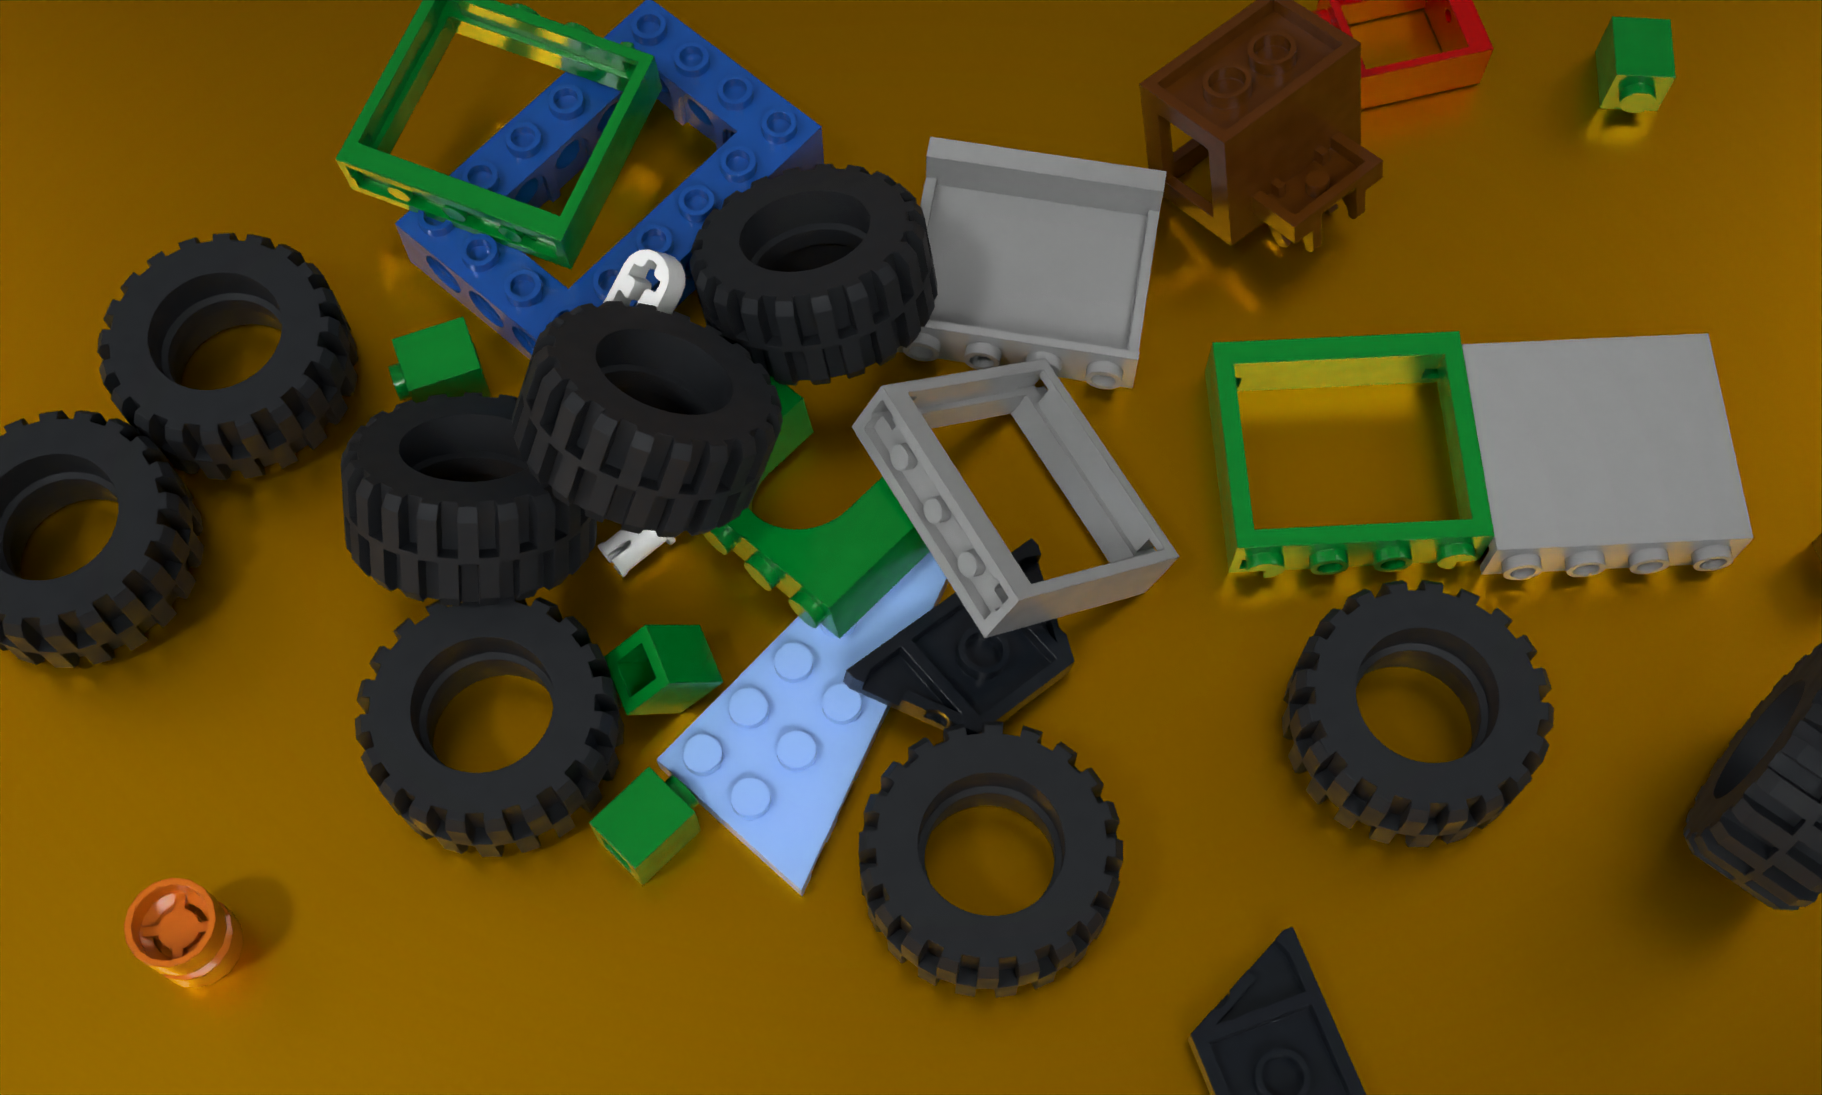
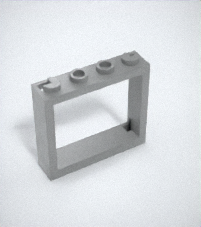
M1046 359L882 385L851 426L984 638L1144 594L1180 557ZM1041 378L1045 386L1035 387V384ZM1011 414L1094 538L1109 564L1031 584L931 429Z

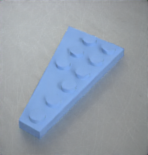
M931 552L919 561L840 639L822 624L817 628H812L798 616L656 759L660 769L669 777L674 775L691 791L702 807L801 896H803L811 879L812 870L819 855L838 821L837 817L853 782L856 781L890 709L888 705L849 689L843 682L846 670L933 609L936 604H939L949 581Z

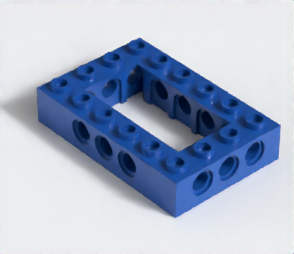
M645 0L610 31L604 39L619 44L621 42H632L636 50L655 56L662 90L657 99L674 112L676 121L682 125L688 122L716 144L717 151L569 289L525 253L497 243L489 235L473 234L456 228L451 221H437L427 217L425 212L418 210V213L408 211L395 223L410 261L528 359H531L539 334L545 330L546 325L566 311H572L577 306L592 303L595 307L602 305L623 264L630 255L639 250L650 249L666 253L675 257L682 264L685 272V288L676 306L677 308L696 290L690 268L691 249L699 229H702L706 217L713 209L721 210L725 198L737 190L743 193L750 189L751 182L767 176L768 179L783 175V170L799 167L800 171L815 169L816 164H824L822 126L653 0ZM564 72L449 176L540 208L548 200L553 203L561 196L560 189L586 166L623 91L569 72ZM650 269L646 279L652 284L651 290L656 291L660 281L654 276L655 270ZM632 300L630 306L636 307L638 301Z

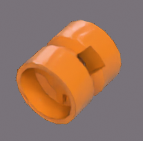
M168 878L154 882L137 895L128 908L124 922L126 944L134 956L164 977L183 987L200 988L211 985L230 973L240 958L244 941L241 924L233 912L217 901L206 889L189 879Z

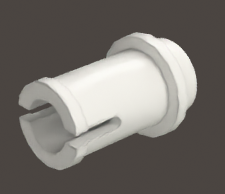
M619 530L606 542L599 544L598 548L609 563L612 562L614 564V569L624 577L628 574L629 570L665 541L672 545L676 540L674 537H658L656 531L643 530L640 534Z

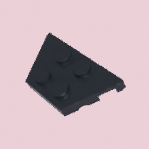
M1031 538L1011 553L1030 583L1033 584L1044 581L1038 563L1041 552L1038 544ZM955 592L848 668L843 682L849 689L941 730L963 723L967 735L982 733L983 721H1006L1068 674L1075 661L1067 635L1060 629L1057 618L984 638Z
M1293 927L1283 930L1276 937L1267 950L1244 973L1227 995L1188 1037V1042L1210 1095H1366Z

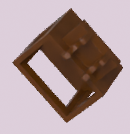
M1294 0L1254 1L1139 84L1148 169L1167 171L1163 197L1230 246L1265 222L1268 224L1274 240L1279 246L1288 247L1290 244H1296L1303 239L1305 249L1313 252L1322 245V214L1330 215L1339 208L1337 202L1342 199L1347 207L1349 217L1356 219L1365 212L1366 190L1383 178V160L1361 146V43ZM1170 123L1192 137L1190 141L1175 152H1173ZM1208 156L1212 203L1178 180L1180 176Z

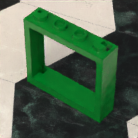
M422 0L335 160L351 189L416 213H418V210L424 211L429 218L440 222L445 220L451 221L456 228L473 234L489 235L497 243L572 269L662 90L655 56L636 50L632 42H621L619 44L596 36L592 31L580 24L568 22L564 25L541 17L530 7L519 3H513L510 6L496 0ZM455 33L623 91L560 216L390 154Z
M1459 331L1212 342L1205 368V379L1228 573L1262 571L1263 578L1277 576L1285 570L1310 569L1312 573L1317 575H1332L1343 572L1349 567L1374 566V569L1380 572H1395L1406 569L1412 564L1437 563L1440 568L1453 569L1456 562L1480 560L1494 537V530ZM1437 382L1460 520L1254 529L1237 392Z

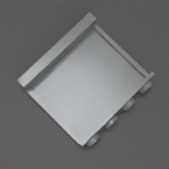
M930 136L926 155V179L920 207L925 217L938 295L934 300L935 308L925 327H921L918 337L907 348L902 346L897 348V352L905 353L908 357L918 361H934L938 358L964 362L969 367L977 370L1046 359L1058 377L1086 381L1089 385L1099 389H1115L1118 387L1133 389L1140 354L1141 333L1167 171Z
M1709 333L1462 344L1494 530V537L1489 544L1490 551L1480 565L1481 575L1503 574V577L1509 580H1524L1535 577L1541 572L1566 571L1567 575L1572 577H1587L1601 573L1605 569L1630 568V571L1635 574H1650L1662 571L1668 566L1693 565V568L1697 571H1713L1732 564L1733 560L1752 541L1754 537Z

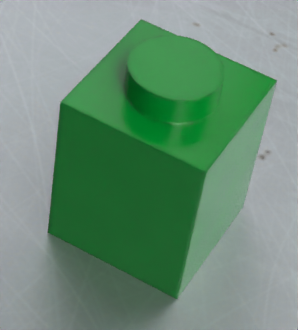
M1612 16L1595 51L1599 108L1621 109L1629 113L1658 111L1676 78L1671 19Z
M464 317L392 339L399 363L389 365L388 368L400 401L412 398L415 403L427 401L428 396L446 394L447 397L464 396V393H482L483 397L492 396Z
M646 624L604 656L626 715L682 713L723 683L700 625Z
M650 767L645 769L589 822L597 840L642 886L701 831L696 813L693 810L699 805L695 796L674 775L663 781Z

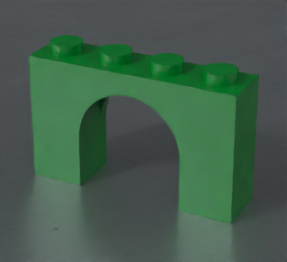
M771 376V384L775 385L782 406L783 422L759 485L772 470L814 432L804 398L787 385L779 384ZM883 476L842 515L817 527L785 529L768 524L751 511L752 499L748 508L742 510L739 517L720 528L716 527L703 534L710 544L722 554L727 555L732 550L745 561V569L761 587L771 591L776 586L790 598L788 602L791 608L806 624L812 628H817L822 624L839 639L930 552Z

